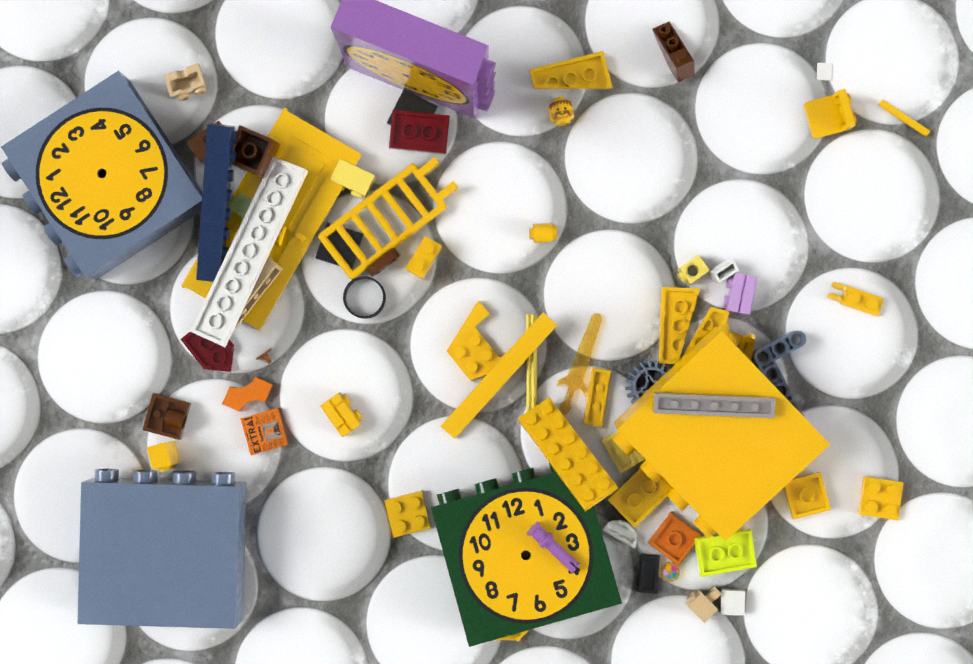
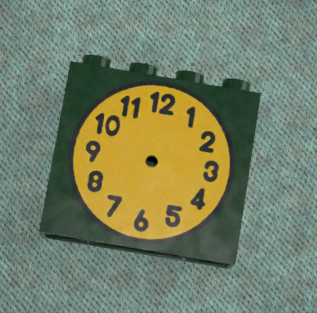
M550 463L551 474L536 477L534 467L512 473L514 482L512 485L499 488L497 478L474 484L477 495L462 498L459 489L437 494L439 505L431 507L469 647L622 604L595 507L593 506L585 512ZM537 521L540 522V526L546 532L552 534L553 539L567 553L580 563L573 573L545 547H540L539 543L531 535L528 536L526 534Z

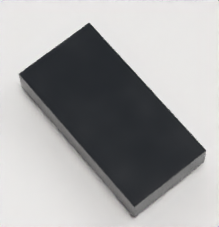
M640 553L637 592L657 594L660 555Z

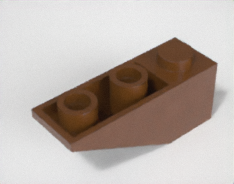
M670 21L653 28L654 36L677 82L694 76V60Z

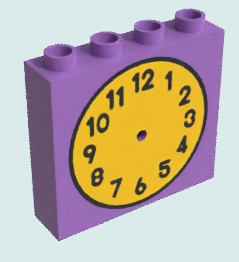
M341 0L330 28L348 68L399 89H405L419 97L471 118H475L478 109L488 111L495 94L493 89L496 83L494 81L496 62L489 60V45L377 0Z

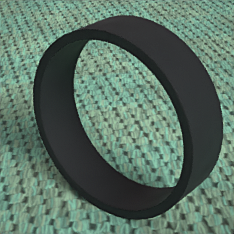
M360 276L351 280L345 287L343 302L346 309L352 315L368 319L382 311L386 302V293L383 286L376 279ZM361 279H369L376 282L383 293V301L380 308L369 316L356 315L347 305L346 295L349 287Z

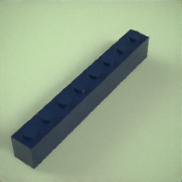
M207 124L196 280L214 282L229 250L226 247V239L228 240L230 236V228H227V223L231 219L229 201H232L233 190L230 189V183L234 180L232 162H235L236 151L233 150V144L237 141V131H235V126Z

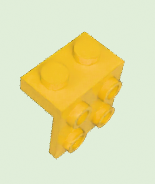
M846 89L838 90L833 95L811 100L804 104L807 121L814 139L844 132L856 126V115L851 110V97L846 92Z

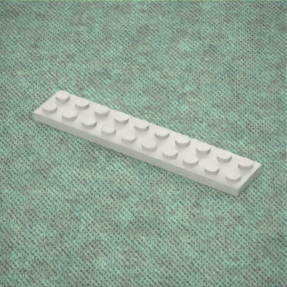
M272 157L190 332L226 347L308 173L306 169Z

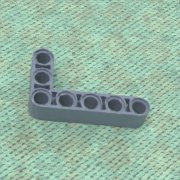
M796 330L790 331L755 349L752 354V361L766 378L767 370L770 368L774 370L775 376L768 380L775 387L782 386L785 398L803 415L775 360L805 345L806 335L802 331ZM794 334L800 337V342L796 345L792 342ZM775 344H782L783 350L781 353H776L774 349ZM761 351L766 355V359L763 362H759L757 359V355Z

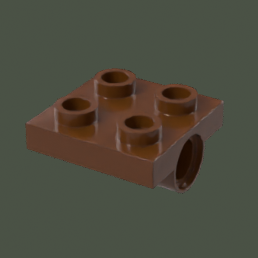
M153 393L142 430L181 440L191 403Z

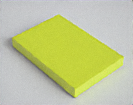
M750 528L737 530L726 541L719 534H714L710 538L706 536L694 538L700 577L757 567L752 530Z

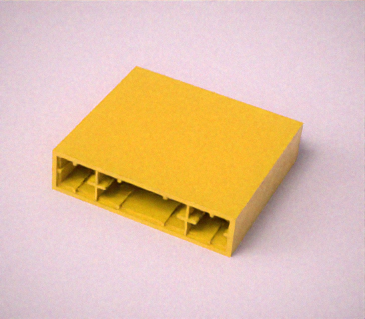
M714 327L614 422L616 429L619 431L613 438L615 443L628 456L637 450L646 459L640 465L643 472L655 484L663 477L673 487L667 493L671 501L681 511L690 505L699 514L693 522L707 538H710L717 532L724 541L728 540L830 445L723 331L717 327ZM654 392L775 397L774 418L653 413Z

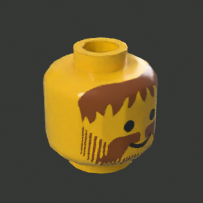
M557 97L548 105L549 118L552 123H555L556 126H564L571 123L570 121L574 118V111L570 100H565L564 97Z

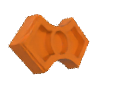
M255 377L245 387L236 388L230 386L222 404L240 412L251 401L259 400L266 402L274 384Z

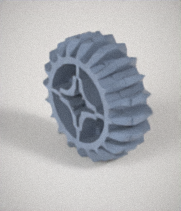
M650 360L647 361V367H645L643 362H640V370L634 366L633 369L636 373H628L629 376L633 377L632 380H625V382L631 383V387H625V390H631L632 392L627 394V397L634 396L631 403L634 404L640 398L639 394L649 390L645 389L649 381L651 383L658 381L649 375L648 370L657 371L663 376L670 368L664 371L665 364L658 368L659 362L655 361L652 366ZM643 374L644 384L636 389L637 379Z

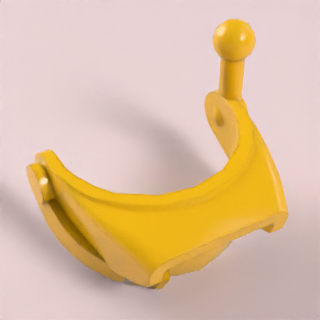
M748 333L742 337L738 348L743 351L744 344L746 343L744 355L751 361L756 335Z

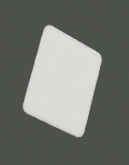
M817 63V80H832V63Z

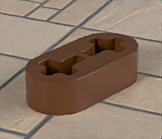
M393 248L366 270L371 277H374L401 255Z

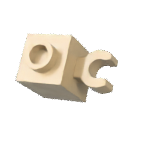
M715 586L706 596L700 590L697 592L693 591L687 597L688 601L685 604L705 623L718 610L712 602L722 593Z

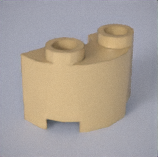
M199 63L188 66L185 70L174 71L164 75L170 97L177 98L178 101L187 100L193 94L201 95L206 93V84Z

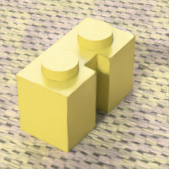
M339 159L330 180L344 186L342 191L345 188L351 190L350 194L361 199L362 196L367 198L376 177L374 174Z

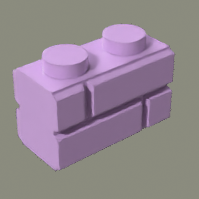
M734 273L731 277H728L726 288H729L728 296L725 295L723 299L725 311L745 316L751 314L757 277Z

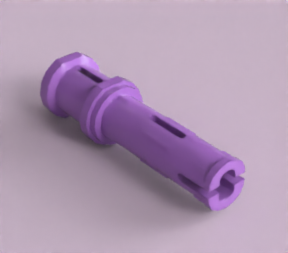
M539 521L527 531L526 534L528 536L531 535L539 543L540 547H545L571 573L576 570V567H579L580 563L553 539L551 533L546 532L540 526Z

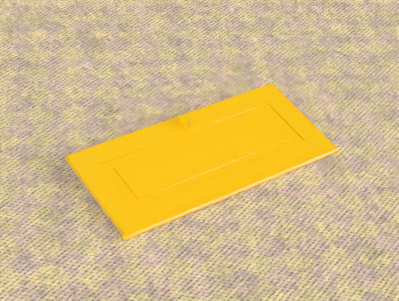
M283 108L267 137L274 139L280 144L275 156L276 158L304 168L308 173L283 224L287 229L281 246L274 244L269 254V257L284 269L243 319L244 322L258 330L262 329L344 187L330 180L339 159L356 166L362 156L356 150L288 112L287 108ZM246 172L233 195L232 201L229 202L231 219L227 223V228H230L229 239H226V247L228 249L262 181L261 177ZM197 257L181 286L182 288L187 287L206 299L213 282L196 280Z

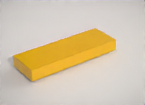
M592 367L583 424L603 426L611 370Z

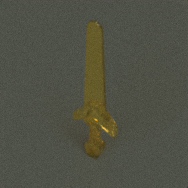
M598 313L591 316L568 375L557 382L556 386L566 383L568 387L566 397L560 403L559 408L563 415H567L572 408L570 402L575 390L580 388L586 397L588 390L583 380L602 321V317Z

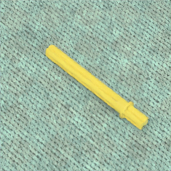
M526 314V331L536 321L537 314ZM537 348L526 359V412L537 406Z

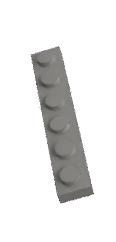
M654 392L653 413L774 418L776 398Z

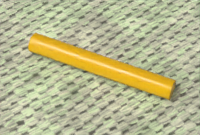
M882 99L878 106L926 137L930 133L929 129Z

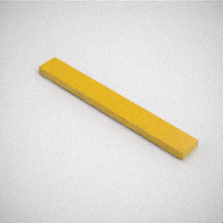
M543 312L445 420L441 427L455 439L553 331L557 324Z

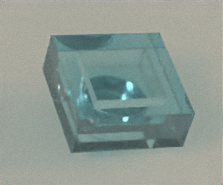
M240 192L229 208L244 218L252 200Z

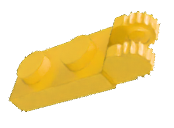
M832 282L831 286L834 289L844 291L842 297L834 293H828L827 298L875 317L878 316L884 298L851 286Z

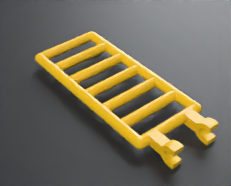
M435 157L420 169L416 164H410L318 234L319 240L349 279L353 280L371 264L391 249L397 247L447 208L443 200L455 192L458 186L452 181L439 193L433 188L425 175L439 166V162ZM411 173L415 175L438 205L430 212L426 210L403 180ZM396 184H398L422 216L414 224L388 191ZM381 196L384 197L407 227V230L399 236L373 203ZM366 207L392 239L384 247L358 215ZM350 219L355 222L377 251L370 258L365 256L342 226ZM336 230L362 263L354 270L350 268L327 238Z

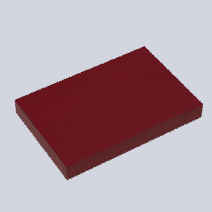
M393 110L389 149L446 154L450 115Z

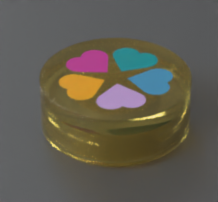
M665 562L660 568V575L665 581L673 582L678 579L680 570L675 563Z

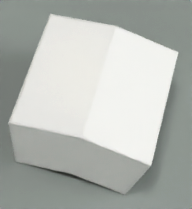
M728 258L711 269L708 274L714 282L720 283L739 271L734 260ZM728 266L730 267L729 270H727L726 272H724V273L721 274L720 276H717V274H718L719 272H721L722 270H724V269L727 268Z
M721 588V615H744L745 591L742 589Z

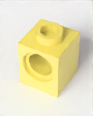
M698 255L677 269L679 272L677 275L683 283L689 285L710 270ZM689 266H693L696 269L695 276L688 274L687 269Z

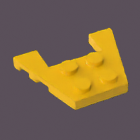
M480 301L476 303L447 349V353L470 381L487 375L502 358L496 354L475 328L476 325L490 315Z

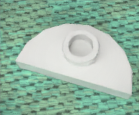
M612 520L601 528L605 533L635 549L637 536L634 528L629 523L622 520Z

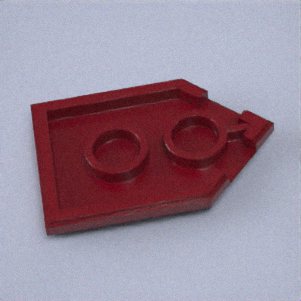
M192 332L187 333L180 339L203 369L231 372L234 344L230 339L226 347Z

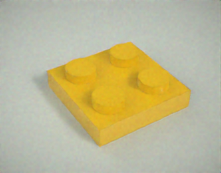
M821 472L794 478L784 487L792 519L831 510Z
M863 476L858 514L898 521L904 482Z
M422 490L384 500L393 538L431 528Z

